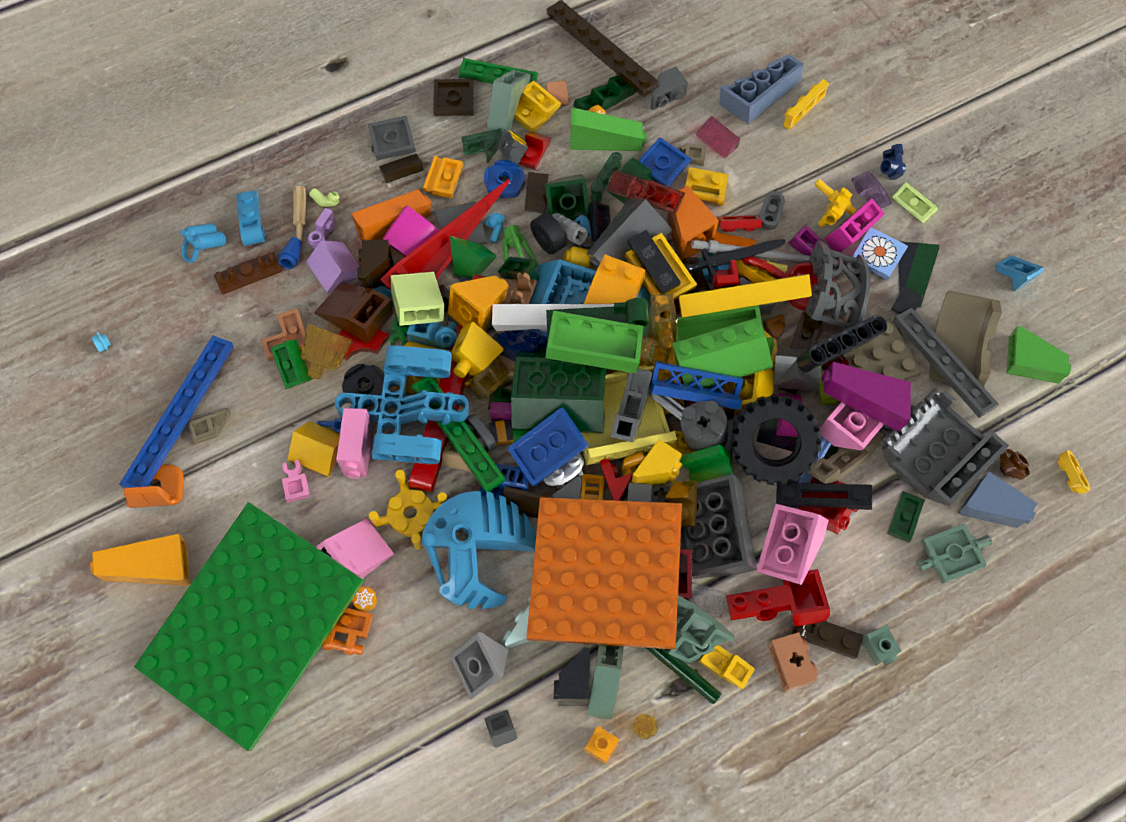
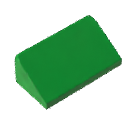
M296 339L285 341L271 348L285 389L311 381V376Z

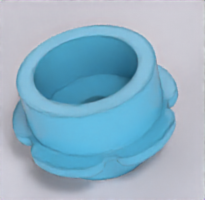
M96 332V335L91 337L99 353L104 350L108 351L107 347L111 344L105 334L100 335L99 332Z

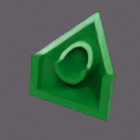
M450 236L454 274L460 279L462 276L473 278L474 274L481 275L497 257L495 253L482 244Z

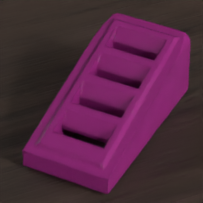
M805 224L788 244L803 255L811 256L817 240L824 241Z

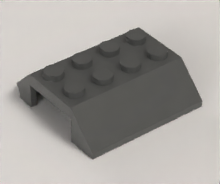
M933 389L924 398V401H921L911 411L910 421L901 431L892 429L882 439L884 446L881 449L889 466L924 498L951 506L1009 445L992 430L984 437L949 407L955 400L946 391L941 393L938 389Z

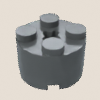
M700 401L684 408L680 423L684 441L690 449L699 451L718 444L723 446L729 434L726 414L717 402Z

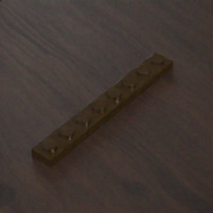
M559 0L546 9L549 17L643 97L659 87V81L564 1Z

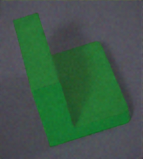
M719 444L682 455L680 460L682 467L689 470L690 481H697L699 483L733 474L730 450Z

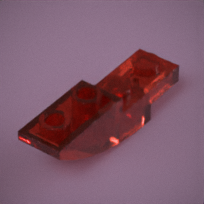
M617 170L614 171L607 187L608 191L628 199H646L653 208L671 213H677L685 195L682 191L650 180L645 181Z

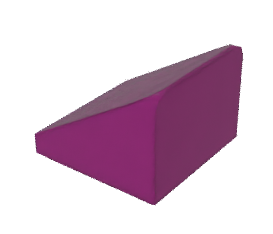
M491 402V421L511 420L512 422L511 403Z

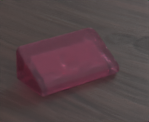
M710 116L696 133L698 138L724 159L739 146L740 138L713 116Z

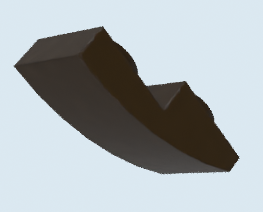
M528 172L524 211L545 212V183L548 182L549 174Z

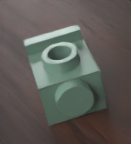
M888 624L862 638V643L875 665L883 662L887 666L898 660L896 655L902 652L891 634ZM882 642H883L884 645L886 646L887 650H885V649L882 648V645H881Z

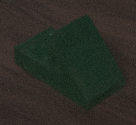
M501 129L462 136L461 141L464 155L484 151L486 162L489 163L498 150L495 145L501 136Z

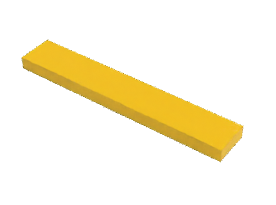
M809 274L683 294L678 295L681 317H688L811 297L812 293Z

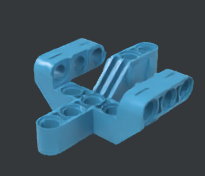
M388 346L384 363L385 376L382 396L342 393L336 397L335 406L340 417H343L344 409H341V407L345 403L352 404L350 407L352 409H364L368 405L375 406L373 410L368 411L371 422H378L377 434L374 436L372 450L373 460L438 464L440 462L442 440L422 437L417 434V437L400 435L401 424L417 420L422 423H427L428 420L442 421V425H447L450 421L461 422L468 417V400L462 395L422 390L421 393L405 397L407 375L432 378L449 377L452 359L451 352L441 349ZM393 386H397L400 388L396 392L389 391V389ZM434 403L441 405L439 409L434 410L430 408ZM461 405L464 407V409L459 412L453 410L454 406ZM390 407L397 408L394 413H387L386 411ZM387 428L394 429L392 434L383 433Z

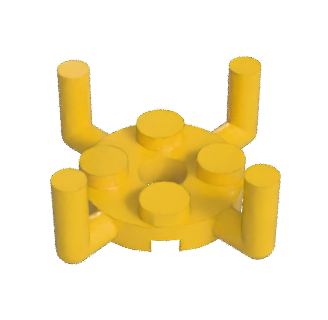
M397 470L395 476L399 484L400 493L389 500L387 515L379 517L376 511H371L369 519L374 527L390 524L396 532L411 537L414 548L421 550L423 548L421 534L434 511L447 501L448 498L446 493L441 492L437 496L438 501L431 503L430 499L422 491L409 490L404 471ZM409 508L417 510V514L413 518H406L404 513Z

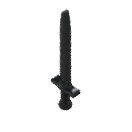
M785 239L766 241L711 257L708 256L707 249H703L702 256L704 260L693 264L684 263L683 265L690 274L707 268L710 277L713 278L716 274V271L713 269L714 267L728 264L731 260L738 261L774 250L784 245L786 241Z

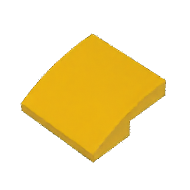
M533 80L526 85L521 94L514 119L529 132H535L553 116L561 106V103Z

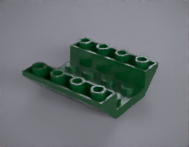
M521 348L516 356L511 394L512 430L531 431L558 409L564 408L580 433L603 434L606 372L609 369L545 358L547 349Z

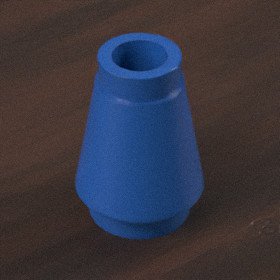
M296 237L290 238L278 254V262L282 267L293 269L298 265L302 245L300 239Z

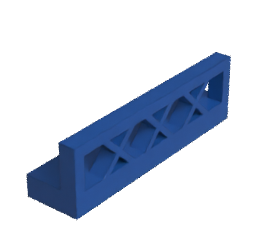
M655 361L649 388L652 394L694 402L715 401L721 407L740 410L742 400L739 394L743 378ZM660 368L669 370L672 374L665 381L657 379ZM685 373L691 374L694 378L687 385L681 384L678 380V377ZM707 377L713 378L716 383L708 389L702 388L699 383ZM729 381L736 383L733 393L724 392L721 386Z

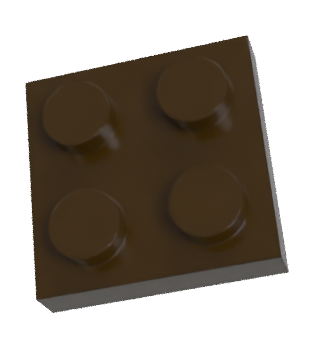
M434 79V116H473V79Z

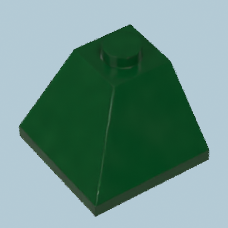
M583 174L561 177L545 183L547 208L550 215L559 213L572 221L581 215L590 219L587 183Z

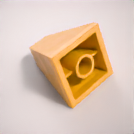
M495 275L454 283L450 287L448 315L463 327L471 322H475L482 330L486 331L492 321L493 304H502L507 296L509 288L507 281Z

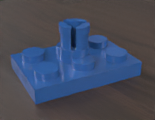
M560 408L507 449L531 485L536 486L589 447V444L565 409Z

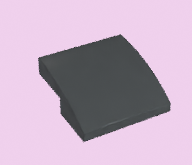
M473 201L435 211L440 230L475 205L476 202ZM480 221L467 240L484 245L487 244L482 222Z

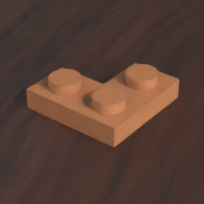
M298 308L277 314L282 333L261 339L268 361L275 360L271 348L288 340L296 339L301 351L311 348Z

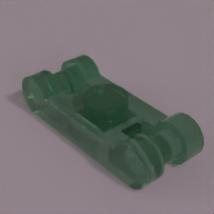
M614 152L610 155L592 183L591 201L600 203L603 198L602 193L614 174L621 171L622 155L619 152Z

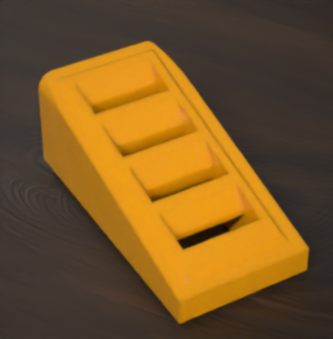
M583 474L580 499L603 500L605 476ZM586 484L599 485V487L586 486ZM585 493H595V494H598V495H591V494H585Z

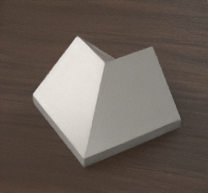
M482 632L474 635L450 655L470 700L477 697L503 677L508 654L506 647Z

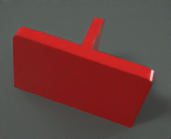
M736 260L730 261L728 270H716V274L712 278L713 290L738 286L739 277Z

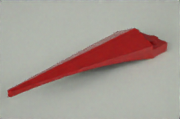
M510 179L506 180L396 263L380 281L391 291V275L434 272L437 280L452 260L450 236L467 240L509 184Z

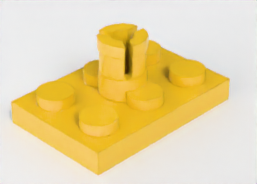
M662 233L652 239L681 281V284L661 295L645 271L643 284L659 308L679 298L678 295H683L697 286V283ZM632 250L626 252L625 257L630 264L643 268Z

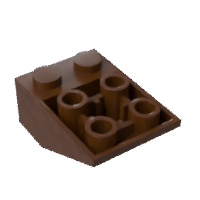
M340 283L314 313L368 344L391 317L393 310L391 298L371 288Z

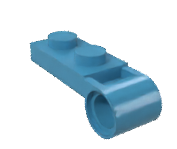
M257 190L236 194L239 228L243 245L248 246L266 242Z

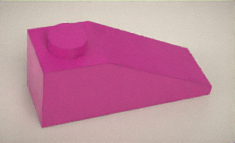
M870 199L824 239L833 250L842 252L858 240L885 213L873 199Z

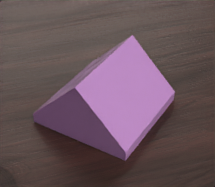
M320 241L306 261L327 294L333 292L340 283L347 284L358 278L357 269L360 266L343 242Z

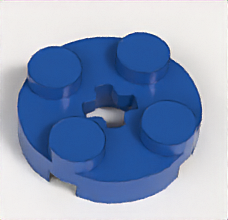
M498 160L490 168L488 166L484 173V183L488 193L504 183V181L499 179L507 176L510 182L499 198H515L520 194L524 187L525 175L522 168L520 169L517 166V163L510 160Z

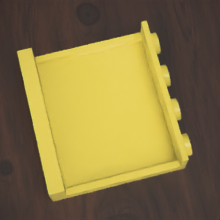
M641 365L638 368L653 372L654 366L646 367ZM617 370L612 374L606 375L603 434L581 433L589 444V447L583 450L586 465L600 463L601 460L608 458L609 460L628 457L641 451H645V453L650 452L658 439L671 447L677 441L675 431L670 432L662 406L650 396L647 398L635 441L629 442L611 437L615 415L618 413L622 403L629 372Z

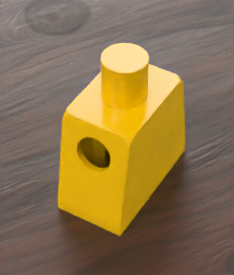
M471 322L461 329L451 351L452 359L458 363L453 371L460 378H464L467 373L474 376L482 372L504 348L475 322Z

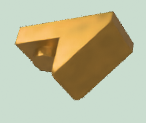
M676 481L665 497L671 503H682L681 527H696L697 481Z

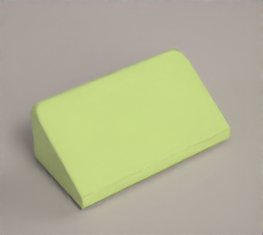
M907 182L892 196V199L922 223L938 210L936 205Z

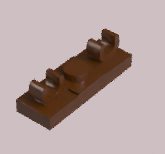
M274 251L267 252L268 254L263 256H257L255 259L248 260L232 268L228 267L227 270L222 272H216L214 276L222 295L283 272Z

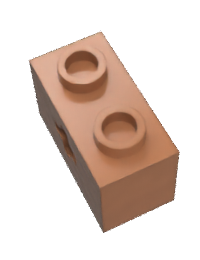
M799 632L772 640L767 645L784 692L812 684L817 680V668L813 661L810 662L807 654L809 651L807 642L804 638H801ZM790 659L798 660L799 663L797 665L795 663L791 664Z

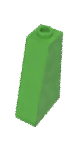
M571 108L570 150L641 151L642 143H646V131H643V122Z

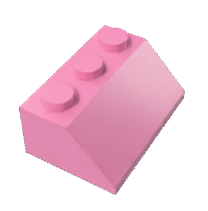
M841 402L819 429L821 436L833 446L862 451L884 424Z

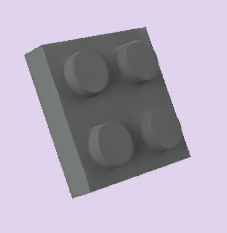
M407 116L368 124L377 160L416 152Z

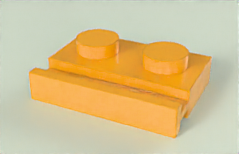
M435 155L423 186L424 193L431 192L433 195L452 199L463 169V161L445 157L442 159Z

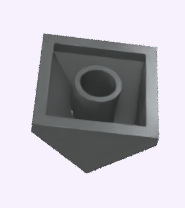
M778 347L775 359L774 388L819 391L821 367L808 373L803 372L797 365V358L807 349Z

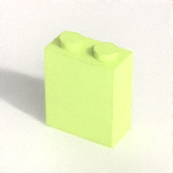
M434 272L391 275V295L400 326L444 321V302Z

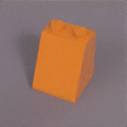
M688 185L672 193L667 221L668 225L673 229L670 233L675 252L682 262L685 257H692L702 250L691 248L692 240H714L719 220Z

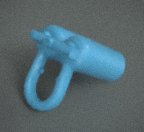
M213 223L188 226L180 231V234L185 238L181 247V254L188 263L196 261L199 250L221 247L226 244L225 235L222 232H217L216 226ZM189 243L194 246L191 259L186 252Z

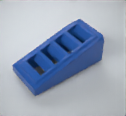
M496 464L501 473L505 474L504 477L506 479L505 482L496 488L504 490V487L507 486L527 491L530 482L520 467ZM509 476H514L512 482L508 481ZM518 478L522 479L521 483L517 482Z

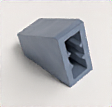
M987 472L979 480L958 513L963 516L1018 528L1023 523L1029 524L1036 515L1033 510L1038 503L991 472Z

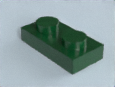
M902 491L887 534L909 543L912 540L925 500Z

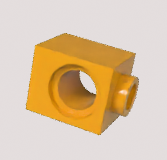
M597 726L584 752L606 765L619 738Z

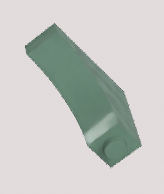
M511 70L494 80L487 129L493 130V133L502 135L504 129L509 131L512 129L519 99L524 88L530 82L531 74Z
M598 646L588 715L597 718H613L624 646Z

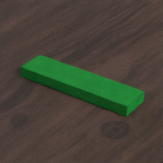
M463 58L458 72L460 78L493 84L494 80L511 70L531 74L530 82L533 80L537 82L538 72Z

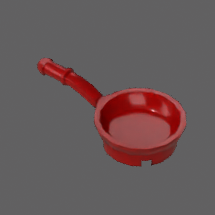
M752 256L742 259L745 264L758 267L760 270L763 269L778 279L809 274L811 291L813 284H817V276L813 275L812 263L796 264L784 273L774 265L765 262V260ZM810 297L792 299L788 302L793 307L805 311Z

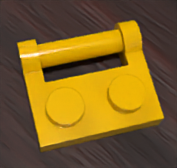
M689 167L685 187L688 185L700 200L714 202L719 206H723L729 174Z

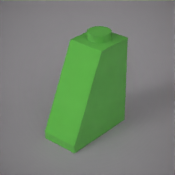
M1017 326L1009 335L1007 374L1057 384L1069 376L1071 364H1069L1068 354L1020 326Z

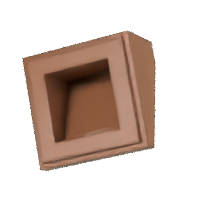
M566 81L548 82L546 84V91L561 103V106L569 105Z

